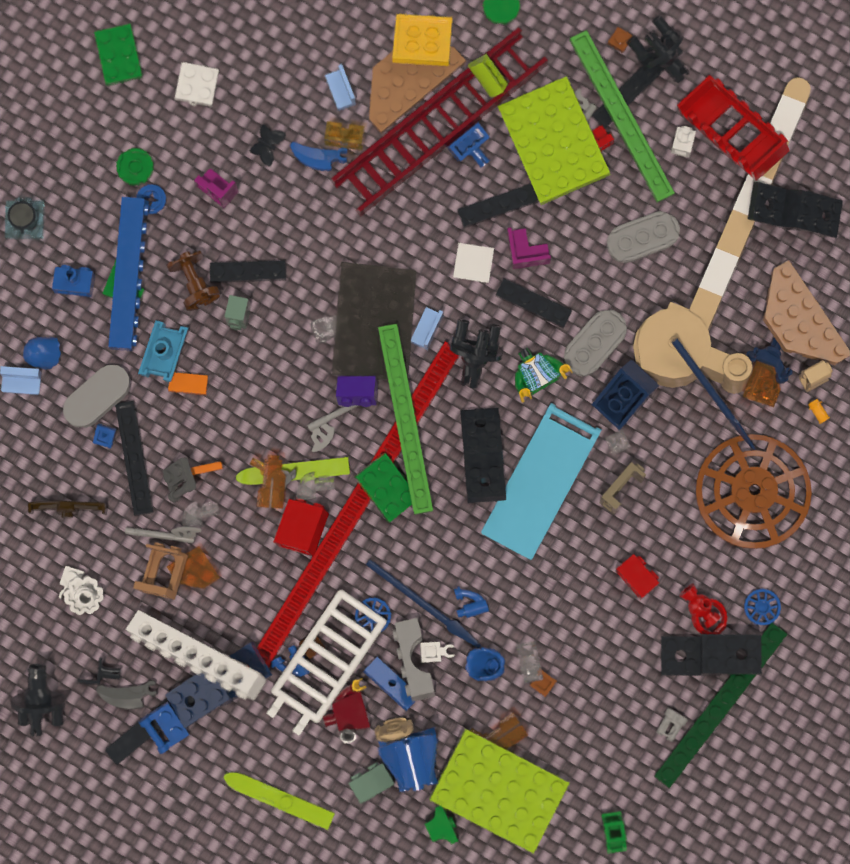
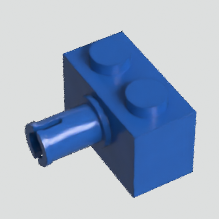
M475 123L447 146V149L458 162L471 155L480 168H482L490 161L480 149V145L490 137L479 123Z
M68 265L55 267L52 290L57 294L92 297L95 274L90 268L80 267L79 269H73Z

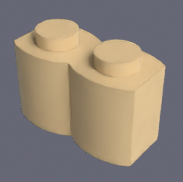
M822 360L801 371L799 380L805 391L809 392L829 381L833 371L830 364Z

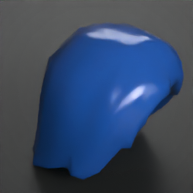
M54 337L30 339L24 346V361L30 366L39 369H52L59 363L61 355L58 339Z
M484 647L474 649L469 652L466 658V671L471 678L477 681H493L504 674L505 659L495 649Z

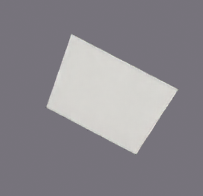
M459 243L453 277L489 283L494 248Z

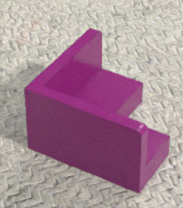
M209 169L202 177L198 175L194 180L195 185L222 208H225L239 192L235 181L232 180L228 183L212 169Z
M511 227L507 228L513 269L550 264L551 256L549 255L548 244L529 246L526 228L512 230Z

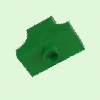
M442 806L436 807L433 820L424 824L432 842L444 839L451 845L457 843L458 839L453 831V828L456 826L452 817L447 818Z
M621 811L601 814L607 854L627 851L626 834Z

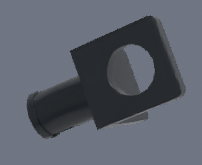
M99 658L96 681L77 679L76 684L99 686L102 678L120 680V674L112 673H120L121 668L103 667L102 658Z

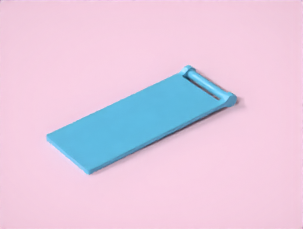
M551 403L505 487L506 501H498L481 534L532 560L602 429L588 425L556 408V405ZM553 414L592 435L591 439L589 440L549 419L550 416Z

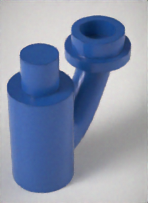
M460 586L454 589L457 600H464L463 597H468L475 601L463 605V609L456 610L458 618L463 616L470 618L489 612L486 600L478 593L460 589Z
M295 645L288 648L291 654L289 656L290 660L298 651ZM281 657L271 661V667H276L282 672L287 666L283 664L285 660H282ZM297 664L292 672L293 675L299 678L310 673V671Z

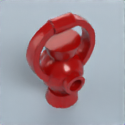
M694 583L681 591L679 596L685 601L688 600V610L691 613L693 626L700 634H721L726 629L727 613L719 601L709 599L703 594H697ZM712 605L718 609L720 615L716 612H711ZM699 618H704L703 623L706 628L713 626L720 618L721 623L713 632H709L701 626Z

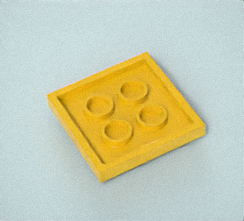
M396 14L392 63L449 66L452 17Z

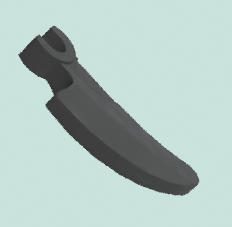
M155 681L125 688H112L102 685L96 687L97 693L105 702L125 710L143 708L142 700L145 696L155 697L158 695L157 691H149L151 686L156 685Z

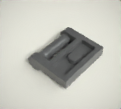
M187 457L178 459L163 470V477L170 492L168 499L171 502L175 503L185 493L195 490L196 484ZM185 481L183 486L178 488V485Z

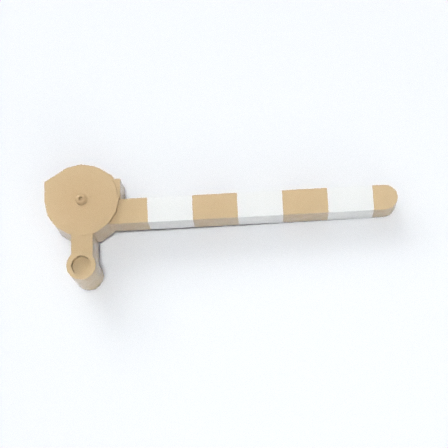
M794 78L789 81L770 123L778 135L781 133L787 138L788 147L805 110L811 91L810 84L803 78ZM783 158L757 181L749 174L747 175L690 309L670 302L667 309L660 310L645 319L637 330L633 345L636 364L660 386L670 388L681 387L697 379L671 343L673 339L678 338L706 378L720 383L728 393H740L747 387L752 371L750 359L744 354L735 353L730 355L711 347L709 330L756 223L755 221L748 220L754 182H761L772 185Z

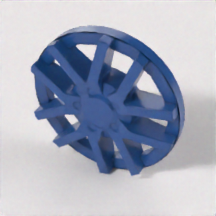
M758 589L748 595L745 600L744 610L747 618L754 624L769 625L778 618L781 604L779 598L772 591ZM764 592V599L760 600L759 593ZM767 593L774 598L767 601ZM753 595H757V600L751 599ZM776 600L777 605L770 606V602ZM748 601L755 603V606H747ZM778 608L776 615L771 611V609ZM748 609L755 610V611L751 614V616H750V614H749V612H748ZM755 613L759 614L757 621L752 618ZM767 613H769L773 617L772 620L769 621L768 617L766 616ZM762 616H763L764 619L766 620V622H758V621H760V619H761Z
M378 598L363 600L361 603L380 616L381 614H388L387 623L382 629L384 631L391 621L389 606ZM374 601L372 608L366 602ZM376 601L381 603L379 609L374 608ZM383 605L387 609V612H380ZM356 609V623L363 628L370 623L371 631L369 632L371 633L373 624L376 622L366 615L358 618L359 610ZM365 618L367 622L361 625L359 621Z

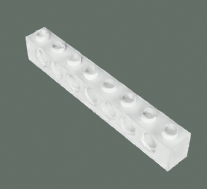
M139 610L126 628L131 634L130 638L135 642H144L145 646L150 650H159L160 654L165 658L170 659L172 657L180 666H189L190 670L195 674L200 675L202 673L206 675L205 678L210 682L215 683L217 681L221 683L220 686L229 692L231 689L236 691L235 694L244 700L248 697L254 701L266 682L260 673Z

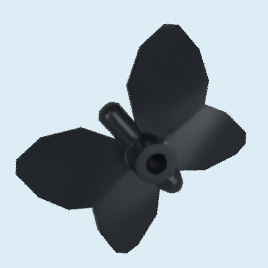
M261 125L259 133L261 138L257 139L259 143H255L249 151L254 155H259L263 164L270 167L274 161L271 150L274 151L276 149L272 144L282 142L286 134L279 130L270 131L267 126Z

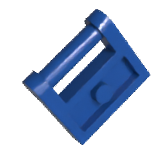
M168 702L138 722L141 727L146 729L157 745V750L160 754L189 736V732L183 727ZM154 719L157 721L167 736V741L163 742L150 723Z

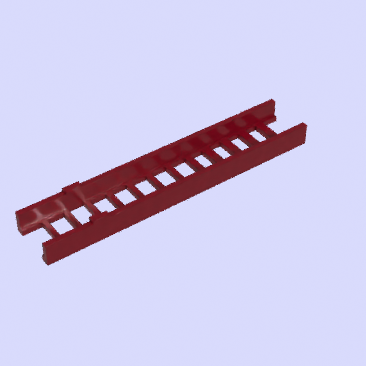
M519 27L485 53L509 81L503 93L486 103L469 83L475 76L468 67L331 178L332 184L336 189L349 180L364 197L366 202L356 209L360 217L547 66L548 59L543 57L529 69L512 50V47L523 39L521 35L522 30ZM506 52L525 71L516 80L497 60ZM464 86L482 105V108L473 115L455 95ZM449 98L468 117L459 126L440 106ZM435 109L454 129L445 138L426 118ZM420 121L440 141L430 150L412 130ZM405 133L424 153L418 160H415L398 140ZM391 145L410 165L403 172L399 170L384 152ZM376 157L395 176L388 184L370 165V162ZM362 168L380 187V190L374 195L355 176Z

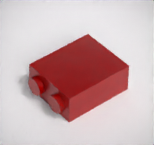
M296 498V500L288 499L273 542L281 548L314 557L329 513L321 504L313 503V505L307 504V501Z

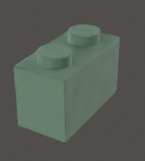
M229 295L225 320L231 329L241 330V328H247L251 310L249 299Z
M377 762L367 768L369 770L367 773L362 775L360 772L350 778L352 781L349 785L360 804L395 785L383 763L379 765Z

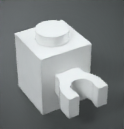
M687 126L677 127L671 153L689 158L696 131Z

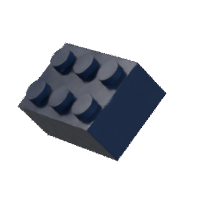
M631 359L617 372L591 405L620 431L632 420L660 385Z

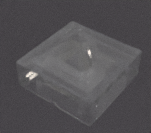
M623 430L605 437L613 456L630 448Z

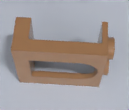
M156 542L154 545L146 544L145 547L152 549L143 581H135L133 589L175 600L188 555L182 553V549L170 546V549L165 548L166 545ZM166 555H173L175 566L169 587L155 586L154 582L162 558Z

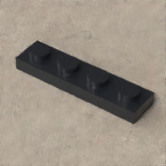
M285 260L210 263V283L286 281Z
M505 278L495 295L563 329L572 313V310Z

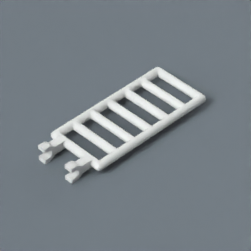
M339 590L272 687L271 692L277 698L267 711V714L274 718L284 702L302 713L303 716L292 730L297 735L301 734L309 720L319 723L386 625V619L344 590ZM342 599L377 623L371 633L336 609ZM331 615L366 639L360 649L325 625ZM320 631L355 655L349 665L314 642ZM308 648H311L344 671L338 681L303 658ZM297 664L333 687L328 697H325L292 674ZM287 680L322 703L317 713H314L280 690Z

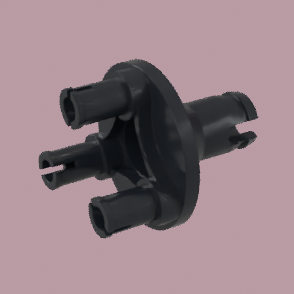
M658 15L652 20V23L660 31V38L654 31H650L649 34L653 40L648 35L644 37L650 47H644L636 36H632L626 44L636 54L635 57L639 61V66L642 70H647L654 66L663 68L674 82L679 83L685 79L684 74L689 75L688 69H686L678 57L677 50L684 36L680 31H676L672 26L670 27L662 15Z
M458 319L456 332L452 337L449 349L461 356L464 363L461 385L465 386L470 382L469 388H477L482 368L488 362H496L502 359L503 352L499 349L500 342H498L502 326L491 323L489 331L484 330L483 332V329H479L477 341L466 337L470 322L465 319Z
M41 663L29 665L27 670V689L25 692L12 697L10 701L11 708L18 712V725L27 726L29 724L30 736L33 737L35 733L36 737L43 735L42 719L44 718V713L51 712V725H64L63 709L66 705V697L59 692L51 691L47 686V668L45 664Z

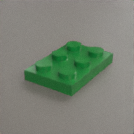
M131 24L94 32L106 86L143 78Z
M386 453L380 455L354 476L387 522L390 523L412 505L408 483Z

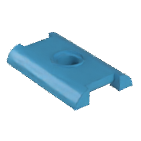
M155 321L138 374L147 378L152 374L163 377L165 382H171L189 328L180 326L179 331L165 328L166 324L164 322ZM166 348L165 352L160 354L161 350Z

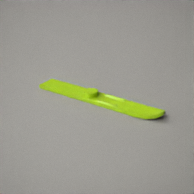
M348 457L253 467L239 472L236 475V480L246 485L265 484V481L272 472L285 470L290 473L293 469H296V477L293 480L350 474Z
M227 773L224 775L225 782L234 790L324 829H329L335 813L239 773Z

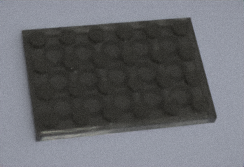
M349 262L340 263L331 375L376 376L377 380L388 381L378 327L397 324L408 378L416 270Z

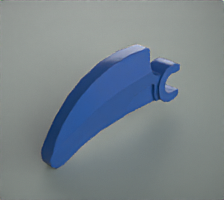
M296 142L290 144L294 156L309 168L319 171H331V164L333 162L347 163V158L340 157L341 154L348 153L347 148L325 150L310 148Z

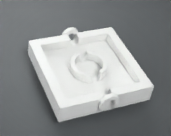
M182 62L175 100L189 102L193 106L200 104L212 107L219 69Z

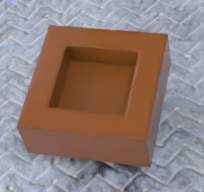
M617 27L609 39L608 45L624 53L629 46L626 43L632 35Z
M541 670L530 684V687L546 697L557 681Z

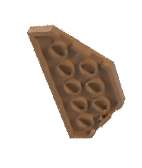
M450 47L449 66L392 63V51L373 67L369 121L381 134L466 63V60L454 47Z
M788 260L774 268L771 272V283L768 289L763 321L783 351L801 354L802 357L813 360H823L832 365H837L850 357L849 348L791 262Z

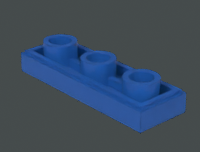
M378 657L363 671L405 711L416 702H412L411 696L407 697L405 689L407 684Z

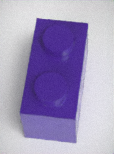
M338 376L336 399L339 406L351 407L361 405L369 407L377 405L378 383L376 376Z

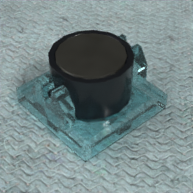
M18 197L15 201H6L5 239H43L44 201H33L28 197H25V199Z

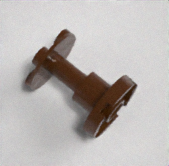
M187 251L180 255V259L171 261L166 265L169 272L183 270L188 280L186 287L190 296L183 302L187 311L199 309L198 306L202 304L207 306L220 297L218 287H207L203 277H198L193 266L203 258L201 251L193 254Z

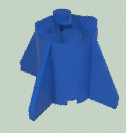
M435 727L418 733H412L410 736L396 741L382 742L378 740L380 746L378 748L379 755L396 778L399 792H404L411 788L413 791L421 790L424 788V784L433 785L437 783L434 769L437 747Z

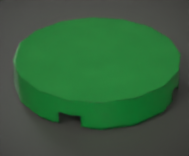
M484 0L483 12L486 18L494 24L507 25L513 22L519 14V0Z
M131 148L119 156L116 162V170L119 178L124 183L131 186H139L151 178L154 172V163L146 151L140 148Z

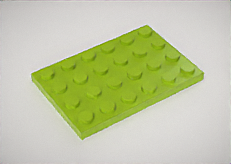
M567 76L498 106L541 205L611 175Z
M464 729L429 800L534 854L569 782Z

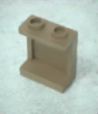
M631 462L603 494L599 503L615 515L621 503L614 497L631 477L642 483L646 476L644 473L645 469L638 463L634 465Z

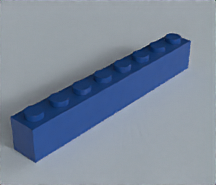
M122 197L108 345L111 350L133 351V346H137V335H134V331L139 325V316H136V309H140L141 298L137 297L138 290L142 289V279H139L140 271L143 272L144 260H141V253H145L146 242L143 241V234L147 233V223H144L145 215L148 216L149 204H146L144 198Z

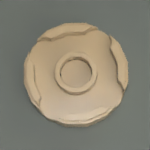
M401 717L383 722L384 725L381 727L378 725L374 731L377 740L390 742L408 736L413 732L414 728L410 719L407 721L406 718Z

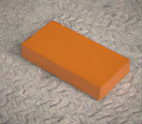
M174 372L172 381L169 382L168 392L207 395L208 375Z
M222 462L191 467L193 476L223 470Z

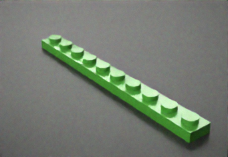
M587 30L571 37L569 40L656 202L658 203L673 196L674 191Z
M397 324L378 327L414 515L433 512Z

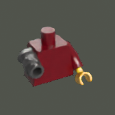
M362 678L354 680L351 685L344 688L335 697L332 704L334 713L323 716L325 727L337 724L338 730L341 732V741L344 743H352L355 740L356 730L371 729L361 690L366 689V686H359V682L363 680Z

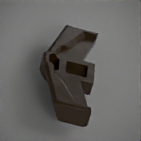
M28 502L29 514H33L34 511L56 510L61 515V518L67 519L73 518V515H78V511H99L103 515H107V505L103 502Z

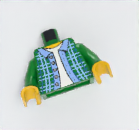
M526 348L518 353L523 363L518 365L515 373V388L520 395L521 402H524L523 398L526 396L530 397L531 400L532 395L558 381L561 375L566 379L565 373H573L568 364H563L552 356L543 355L541 352L532 356L529 349Z

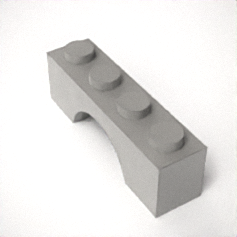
M418 618L395 623L396 629L392 631L394 640H399L400 648L396 649L399 660L403 659L404 666H401L403 678L407 677L408 685H405L407 697L411 696L412 702L435 697L430 673L420 671L411 661L414 648L422 642Z

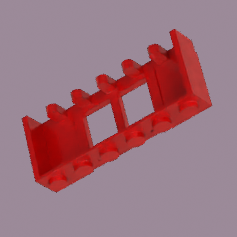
M709 75L677 105L680 114L755 181L767 173L790 151L787 145V138L781 133L778 135L769 122H763L762 117L756 111L752 112L745 101H739L731 89H725L724 84L718 78L714 79ZM732 107L743 118L721 137L710 126ZM749 122L761 134L741 152H738L728 141Z

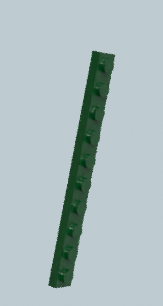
M771 623L761 636L762 667L788 635L774 623ZM732 674L654 775V778L667 788H671L756 675Z

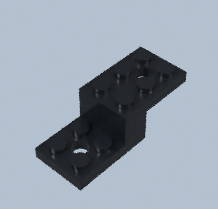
M754 182L748 220L786 230L807 231L830 238H837L843 201L805 190L784 189L761 182ZM767 200H768V202H769L768 208H766V201H767Z
M499 409L460 410L467 503L506 501ZM478 424L485 425L482 428L477 427ZM482 483H489V484H490L489 486H486V487H485V486H481Z
M702 634L700 637L661 636V676L762 674L761 635ZM737 650H745L747 653L746 659L739 660L736 657ZM677 651H683L686 654L684 661L676 660L675 653Z

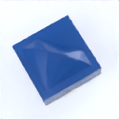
M98 424L93 443L112 448L117 429Z

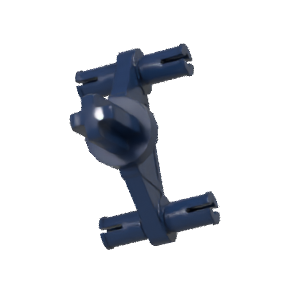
M773 337L770 346L762 350L755 347L752 351L745 353V356L750 359L751 363L756 362L774 373L776 378L772 380V384L777 387L787 382L793 371L790 368L785 369L780 358L781 346Z

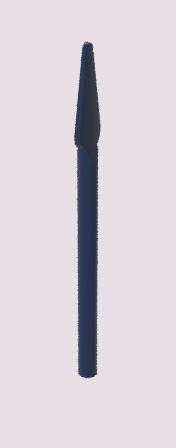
M673 339L671 341L672 345L729 420L730 424L751 449L755 450L754 445L739 421L734 417L731 410L679 339Z
M371 559L366 563L367 567L446 625L450 633L478 648L481 647V644L457 620L449 619Z

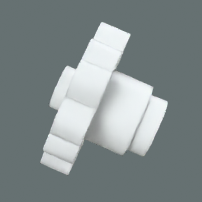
M76 576L68 582L69 588L63 592L65 596L64 602L70 605V610L78 615H82L84 612L92 614L99 609L98 602L103 600V589L97 586V580L90 576H84L83 579Z

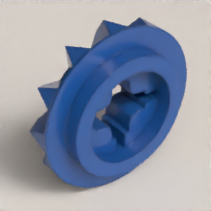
M146 185L136 195V198H144L146 204H149L146 199L150 198L153 193L154 199L157 201L152 202V205H150L148 215L157 214V212L163 210L166 204L164 191L156 185Z

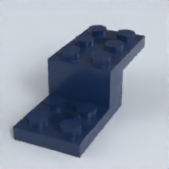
M253 642L248 643L229 656V658L242 665H249L250 669L260 673L265 680L272 676ZM201 673L200 675H194L165 694L183 727L188 728L215 709L226 706L239 698L235 694L236 691L232 689L230 692L220 686L221 683L217 681L212 683L205 678L206 675ZM189 696L195 699L193 707L188 704Z

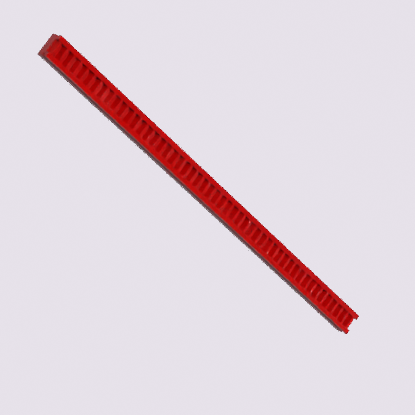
M446 341L411 396L417 425L460 357L449 349L450 344ZM396 422L371 463L383 453L387 454L393 464L397 460L402 450ZM359 483L257 647L268 668L371 502V499Z

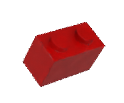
M633 554L615 572L636 596L642 600L659 585L657 581L659 577L653 570L649 572L645 567L646 562L639 555L636 557Z

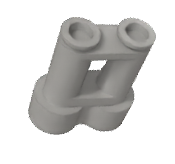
M667 708L664 713L665 717L656 733L661 736H667L668 738L666 739L673 742L682 725L685 726L688 719ZM672 722L674 725L667 735L665 731Z

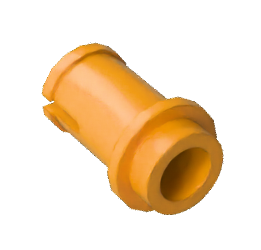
M816 399L809 403L808 406L819 424H821L830 417L821 405L822 401Z

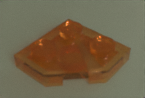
M756 361L743 397L774 407L781 390L779 383L776 382L775 367Z
M200 546L186 554L188 557L181 577V585L205 589L220 579ZM175 561L167 566L171 575L174 570Z

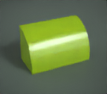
M487 54L468 64L469 69L490 97L504 92L508 83Z

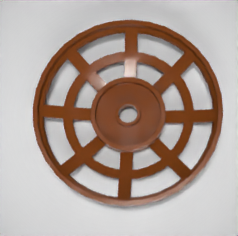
M750 434L747 435L750 440L769 442L766 452L757 450L742 452L737 442L744 440L741 436L721 443L708 455L702 464L696 480L695 493L699 512L706 525L714 534L734 546L747 549H762L785 541L797 531L808 514L812 490L807 469L799 456L791 448L777 439L764 435ZM730 445L734 456L729 458L719 471L707 468L712 459L721 450ZM776 445L788 452L800 468L789 471L786 465L773 455ZM759 456L763 457L760 467H749L745 457ZM738 461L742 471L736 477L724 474L732 463ZM770 461L777 464L784 474L774 477L767 471ZM704 475L715 478L714 497L716 502L706 507L702 495ZM802 475L806 485L804 507L793 502L795 498L793 478ZM721 481L731 484V496L721 499L720 496ZM788 481L789 485L788 499L778 495V484ZM752 485L758 486L760 493L752 495L749 492V487ZM774 502L784 506V510L772 520L768 509ZM735 503L742 510L739 520L733 517L726 510L725 506ZM719 509L729 522L736 525L732 536L719 529L711 520L709 513ZM790 509L801 514L796 523L787 532L778 537L774 525L782 521ZM749 513H761L764 523L748 524L746 521ZM743 529L754 531L767 529L771 540L746 542L739 540Z

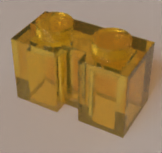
M327 121L324 137L325 146L363 150L364 126L349 124L348 129L343 128L342 123Z

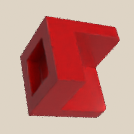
M600 125L592 130L600 151L614 144V138L611 133L608 134L603 126Z

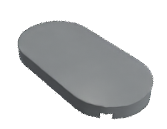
M655 212L614 228L608 236V253L618 262L630 263L668 249L678 240L680 232L679 223L671 214Z
M603 310L596 313L568 344L564 353V362L570 366L573 374L589 376L595 373L620 345L626 336L627 330L626 322L622 315L613 310Z
M107 365L99 369L66 399L63 407L66 420L77 428H86L95 424L128 394L130 389L128 373L117 365Z

